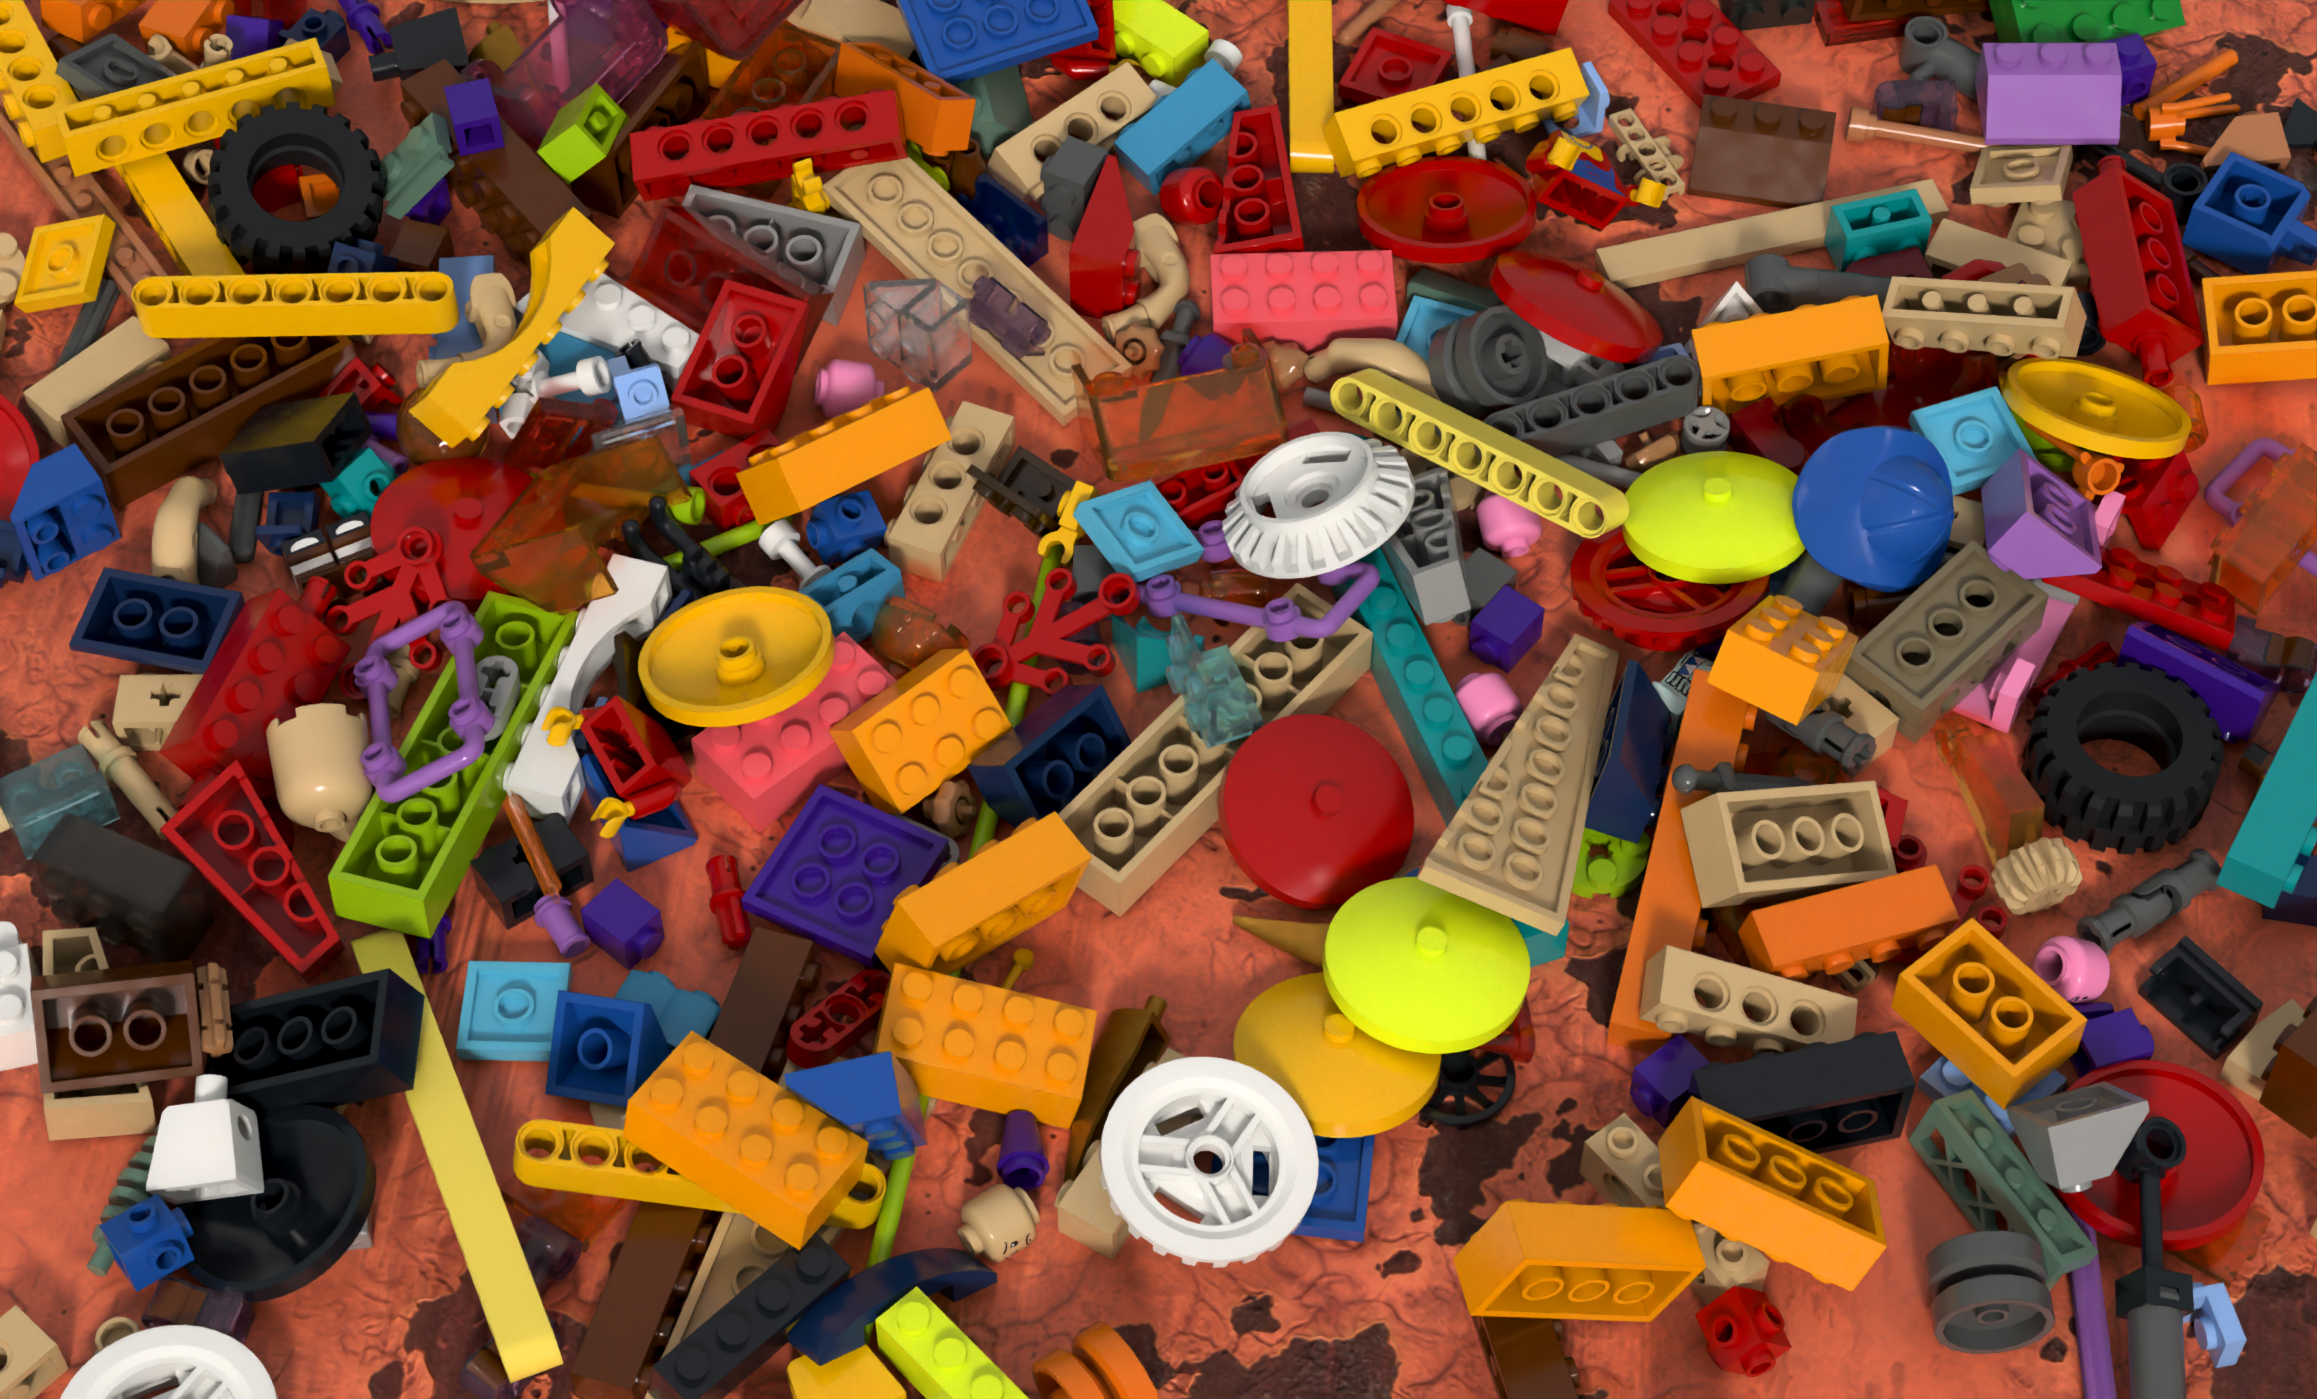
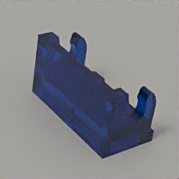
M983 173L976 178L974 188L976 194L971 202L968 196L960 193L957 202L1027 267H1030L1048 253L1047 219L988 174Z

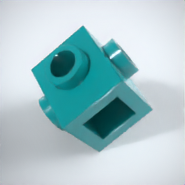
M368 447L359 449L333 482L320 483V485L331 497V506L342 519L365 511L369 521H371L372 512L378 498L397 479V474L387 461L378 458L373 450Z

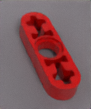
M879 969L863 970L794 1022L791 1026L786 1045V1054L789 1060L805 1069L828 1065L879 1024L884 995L891 974ZM865 995L869 996L866 1004L864 1003ZM835 1013L851 1016L856 1022L852 1024L839 1023L832 1019L830 1015ZM820 1033L822 1034L821 1043L816 1042L819 1039Z

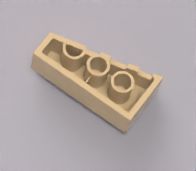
M96 927L42 931L43 976L109 968ZM146 1082L44 1094V1114L49 1141L154 1133L156 1128L153 1100Z

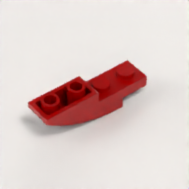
M1312 418L1233 458L1225 449L1155 485V487L1187 528L1199 527L1212 520L1223 521L1227 518L1225 513L1227 504L1236 499V490L1242 484L1249 470L1263 456L1284 443L1302 436L1320 433V430Z

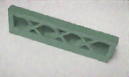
M1969 1089L1933 1101L1908 1138V1141L1978 1232L2001 1231L1996 1222L1995 1210H1998L2007 1220L2008 1231L2026 1234L2038 1241L2045 1255L2048 1273L2045 1285L2049 1292L2063 1274L2090 1265L2099 1253L2046 1183L2038 1178L2032 1165L1975 1092ZM1935 1129L1944 1138L1946 1155H1943L1929 1138ZM1964 1169H1967L1975 1178L1977 1195H1973L1966 1186Z

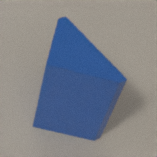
M586 753L581 759L588 799L593 809L596 810L601 801L606 797L617 798L624 803V798L616 793L596 755ZM676 801L664 810L637 820H633L630 817L626 818L616 835L611 837L610 840L629 873L692 846L698 840V837L680 804ZM599 818L601 824L604 827V825L608 821L606 819Z
M558 990L545 1094L627 1107L628 1100L672 1053L651 1003Z

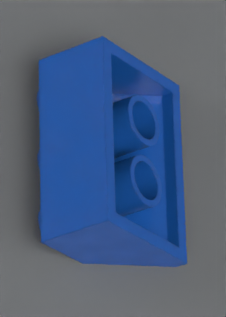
M891 1051L784 1074L786 1085L798 1098L868 1141V1151L876 1156L883 1155L885 1160L903 1159L914 1155L915 1147L928 1145L917 1084Z

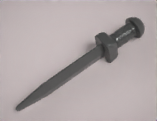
M1182 300L1177 303L1174 308L1176 319L1172 330L1164 331L1159 339L1165 346V350L1161 356V368L1154 372L1141 410L1138 439L1140 445H1145L1149 441L1164 417L1180 370V366L1176 364L1177 360L1191 341L1189 334L1193 322L1200 318V308L1192 300Z
M1724 761L1718 763L1711 771L1695 770L1691 764H1683L1678 766L1672 774V784L1682 794H1689L1693 790L1710 791L1711 795L1720 792L1817 785L1791 777L1736 773L1733 771L1731 763Z

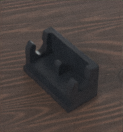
M2187 936L2183 937L2176 946L2151 966L2149 972L2153 975L2140 986L2138 991L2142 998L2214 1061L2252 1030L2264 1004Z

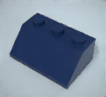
M104 567L69 646L74 651L204 674L244 607L245 601L242 592Z
M1628 659L1608 707L1584 827L1638 844L1645 826L1654 828L1660 814L1663 799L1655 797V795L1661 793L1667 777L1668 766L1661 764V761L1666 762L1669 756L1674 734L1667 732L1670 717L1668 707L1639 662Z
M1102 684L1065 685L967 765L988 807L1016 829L1029 818L1035 817L1038 821L1054 811L1059 814L1132 742Z

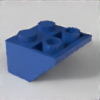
M75 443L31 465L10 519L30 573L37 582L52 573L61 571L66 566L95 551L104 549L109 544L121 539L102 480Z

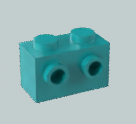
M1916 188L1834 205L1830 209L1824 244L1837 270L1841 272H1846L1847 267L1857 260L1917 246L1924 257L1932 219Z

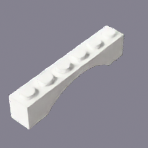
M613 553L606 570L598 572L593 585L592 600L588 608H582L578 614L575 625L576 634L570 646L565 645L561 650L557 665L558 672L552 684H546L542 691L539 703L540 711L534 723L529 722L524 729L521 751L516 762H510L504 772L503 790H507L508 797L512 796L511 790L513 795L520 796L530 817L545 820L558 813L567 826L569 825L586 787L580 758L575 748L576 730L572 731L566 745L557 747L547 743L546 740L550 730L543 731L541 727L547 713L553 707H564L575 715L578 714L597 678L613 662L612 656L615 653L614 636L616 634L626 631L639 642L650 636L660 624V620L673 596L668 566Z

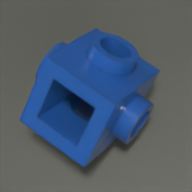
M869 490L847 495L839 493L818 503L806 525L808 541L812 548L817 549L824 565L841 561L846 563L870 548L877 550L888 529Z
M158 1194L133 1205L125 1212L99 1225L117 1266L136 1292L195 1260L186 1240L194 1235L187 1218L179 1207L170 1211Z

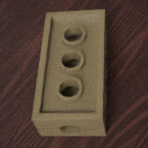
M1972 540L1855 645L1844 674L1898 716L1897 731L1913 743H1917L2041 628L2049 595L2028 579H2023L2014 571L2005 572L1998 568L1989 559L1987 550Z

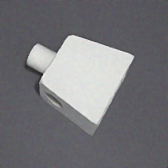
M216 1074L197 1076L194 1103L168 1106L162 1112L147 1178L146 1192L153 1195L158 1194L160 1198L173 1204L264 1193L257 1116L252 1109L232 1099H227L228 1078Z

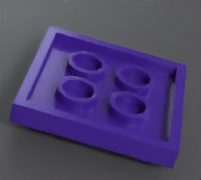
M819 784L742 897L741 902L745 911L874 969L880 960L874 950L883 933L881 927L890 918L895 907L893 905L894 899L907 887L917 884L921 888L932 880L951 851L949 841Z

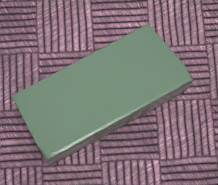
M1424 268L1416 273L1407 284L1406 304L1410 305L1413 296L1416 295L1478 312L1489 307L1504 306V303L1492 290Z

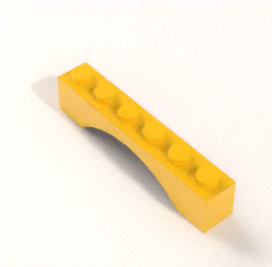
M574 206L550 226L530 252L531 285L529 300L523 319L511 340L496 353L472 361L452 363L432 379L409 409V412L451 448L466 437L472 442L478 438L491 421L485 416L493 406L498 409L515 390V387L510 384L515 375L518 374L522 377L538 360L539 355L534 350L540 342L543 345L548 344L562 328L563 324L558 321L564 311L567 314L571 313L584 299L586 293L581 288L588 280L590 283H593L608 267L609 262L605 259V256L615 243Z

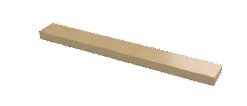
M1932 178L1596 249L1595 261L1602 277L1621 289H1627L1745 264L1753 257L1761 254L1783 256L1825 247L1824 240L1830 209L1834 205L1916 188L1932 219V224L1941 222L1943 218L1947 219L1949 209Z

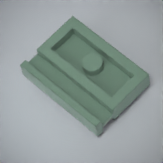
M431 112L418 126L410 130L407 137L391 153H388L382 159L380 172L384 177L383 199L389 201V205L385 208L386 214L401 220L455 166L454 161L448 158L452 148L446 118Z

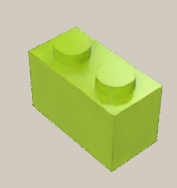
M596 82L558 110L537 153L542 157L543 162L554 174H558L568 185L607 156L623 124L626 113Z

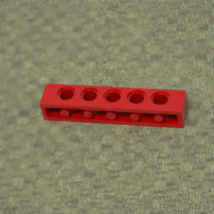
M872 89L862 95L844 98L830 96L814 103L802 105L783 104L772 110L754 113L741 111L725 118L713 120L700 118L691 120L683 125L671 127L651 126L641 132L629 133L633 182L644 202L686 195L690 184L719 190L791 178V175L794 174L793 163L808 158L812 160L814 174L908 158L903 110L895 89ZM864 124L857 130H849L854 125ZM820 131L814 137L805 138L811 132ZM775 138L772 143L761 145L764 141ZM731 146L727 151L717 153L721 148ZM687 153L683 158L674 160L676 156Z

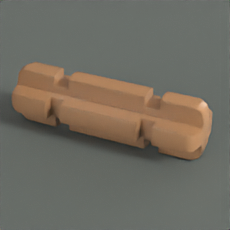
M208 962L206 966L198 967L195 972L196 990H198L199 1024L202 1030L201 1045L202 1050L210 1053L212 1058H220L222 1054L231 1053L234 1047L233 1033L230 1030L232 1024L228 990H226L228 987L226 970L218 967L216 962Z

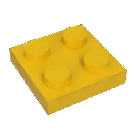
M105 214L34 227L14 305L24 313H31L96 301L116 223Z

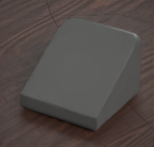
M200 522L198 524L197 576L200 585L223 589L238 579V572L231 549L206 523Z

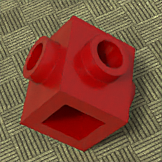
M1734 1285L1695 1314L1708 1342L1706 1344L1707 1352L1721 1371L1756 1377L1770 1371L1776 1365L1775 1359L1792 1348L1783 1330L1785 1327L1784 1319L1778 1309L1770 1303L1764 1291Z

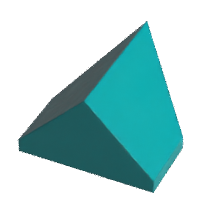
M1112 614V643L1137 694L1201 673L1204 668L1205 637L1196 634L1192 641L1173 639L1178 630L1177 627L1173 626L1172 630L1168 632L1160 631L1149 624L1147 617L1142 616L1139 623L1133 628L1124 620V616Z

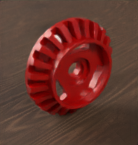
M1622 525L1597 538H1586L1576 550L1570 568L1573 600L1578 601V609L1583 616L1592 617L1593 625L1601 630H1610L1615 637L1631 645L1655 651L1690 650L1718 640L1726 635L1727 630L1766 598V593L1769 592L1770 574L1754 580L1724 584L1728 589L1726 593L1716 589L1713 584L1685 580H1659V578L1666 577L1667 575L1647 566L1631 552L1624 540Z

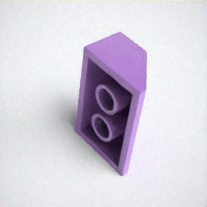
M1983 43L1974 81L1984 145H2118L2120 139L2122 72L2116 43Z
M2018 448L1981 487L1987 555L1989 559L2005 572L2012 570L2025 580L2096 574L2102 568L2093 502L2022 449Z

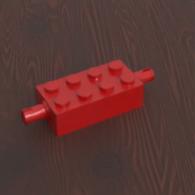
M2110 155L2102 158L2097 163L2096 167L2099 176L2072 193L2076 209L2074 219L2080 229L2084 247L2082 249V256L2088 265L2091 279L2089 288L2095 300L2099 317L2097 326L2101 335L2108 342L2116 343L2140 359L2143 381L2153 387H2161L2170 383L2174 377L2170 364L2205 343L2173 201L2127 173L2124 158L2121 159L2119 155Z
M311 576L297 602L280 588L246 601L159 751L160 754L194 780L183 801L178 805V811L187 805L236 759L261 802L267 799L275 785L266 730L270 722L278 718L282 724L285 721L296 718L295 708L321 703L351 649L347 643L320 622L331 601L337 595V589L334 585H330L328 590L323 592L329 583L327 579Z

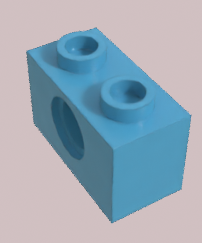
M873 548L861 553L798 591L813 599L824 609L829 617L834 638L845 632L857 644L909 613L900 569Z

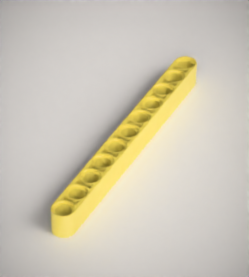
M384 929L351 940L350 943L361 975L390 968L425 996L413 1090L405 1091L404 1094L509 1382L513 1383L562 1365L563 1360L552 1327L403 932Z

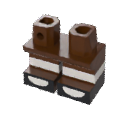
M365 511L325 526L332 555L320 528L280 543L288 574L300 595L311 576H319L329 581L323 592H326L330 585L336 587L337 595L324 613V620L327 612L336 605L347 606L346 598L362 593L365 598L388 587L389 581L384 575L379 576L376 585L366 592L349 587L344 579L345 569L351 562L358 560L365 562L374 558L371 550L370 521ZM365 568L357 571L355 575L357 584L365 581L367 577Z

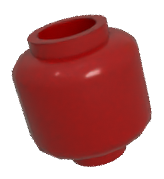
M1203 166L1176 169L1169 173L1161 184L1159 192L1160 206L1164 215L1173 223L1181 226L1208 224L1218 218L1219 209H1222L1223 183L1221 178L1211 169Z

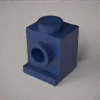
M310 8L288 31L282 29L278 33L280 47L289 38L299 42L316 38L320 50L332 54L335 64L351 49L344 19L337 12L330 9L321 13Z

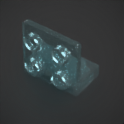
M1182 613L1171 616V635L1166 637V646L1171 659V665L1166 666V675L1172 692L1174 694L1181 693L1186 703L1184 704V714L1192 732H1200L1207 749L1252 735L1263 726V718L1227 644L1200 652Z
M82 744L72 746L0 778V806L26 860L120 819L111 791L101 770L96 771Z

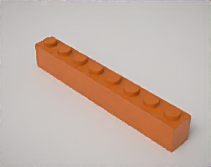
M1695 668L1607 1036L1608 1044L1651 1054L1678 1034L1683 1036V1033L1665 1032L1660 1030L1656 1023L1639 1019L1646 962L1666 945L1691 952L1692 948L1702 950L1709 920L1700 918L1702 904L1680 809L1711 796L1710 791L1693 790L1689 794H1682L1674 788L1672 774L1678 766L1683 764H1691L1695 770L1711 771L1718 763L1723 761L1730 762L1734 772L1743 773L1749 744L1740 743L1743 729L1753 731L1758 707L1707 683L1706 680L1710 672Z

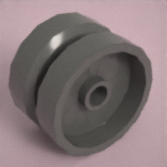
M1506 305L1489 307L1476 312L1472 316L1462 317L1449 322L1436 332L1429 346V374L1432 386L1441 402L1475 419L1485 418L1495 412L1531 401L1539 395L1546 381L1548 358L1540 333L1537 328L1523 320Z
M2005 1230L1979 1231L1954 1237L1939 1244L1927 1254L1924 1263L1926 1285L1933 1299L1930 1308L1933 1331L1940 1344L1954 1351L1971 1354L2001 1353L2020 1349L2035 1343L2052 1331L2055 1323V1314L2051 1294L2045 1285L2048 1277L2045 1255L2040 1243L2026 1234Z

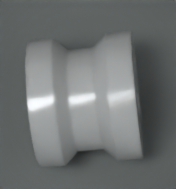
M1699 406L1692 413L1686 415L1683 422V434L1680 440L1681 453L1687 455L1699 452L1726 451V439L1730 431V421L1726 414L1718 408Z

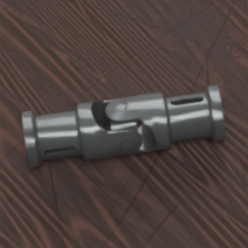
M1822 704L1818 705L1797 726L1758 707L1759 710L1766 714L1768 722L1794 738L1801 740L1815 753H1826L1841 763L1842 770L1848 775L1853 776L1860 773L1868 765L1875 753L1876 743L1873 736L1867 733L1859 734L1844 724V719L1835 711L1824 710Z
M2195 849L2189 853L2187 861L2172 870L2164 868L2135 886L2132 892L2115 897L2110 902L2109 908L2094 917L2085 915L2080 918L2076 926L2079 938L2096 943L2106 953V956H2109L2115 945L2129 937L2138 938L2152 929L2154 925L2160 924L2190 906L2191 899L2204 891L2214 892L2221 887L2216 884L2221 872L2218 862L2209 852L2203 849Z

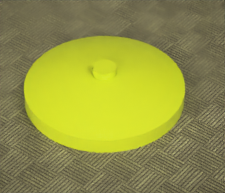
M1709 451L1672 458L1644 472L1630 485L1625 493L1629 504V515L1625 523L1622 524L1624 540L1631 552L1640 561L1652 569L1676 579L1705 584H1729L1767 576L1792 563L1806 549L1796 529L1792 509L1793 491L1798 476L1776 462L1746 453Z
M1402 877L1382 881L1359 891L1348 899L1330 923L1322 957L1323 974L1328 991L1338 1008L1354 1025L1371 1037L1390 1046L1425 1054L1462 1052L1483 1045L1500 1035L1514 1021L1523 1005L1531 972L1526 943L1510 917L1421 881L1417 877Z

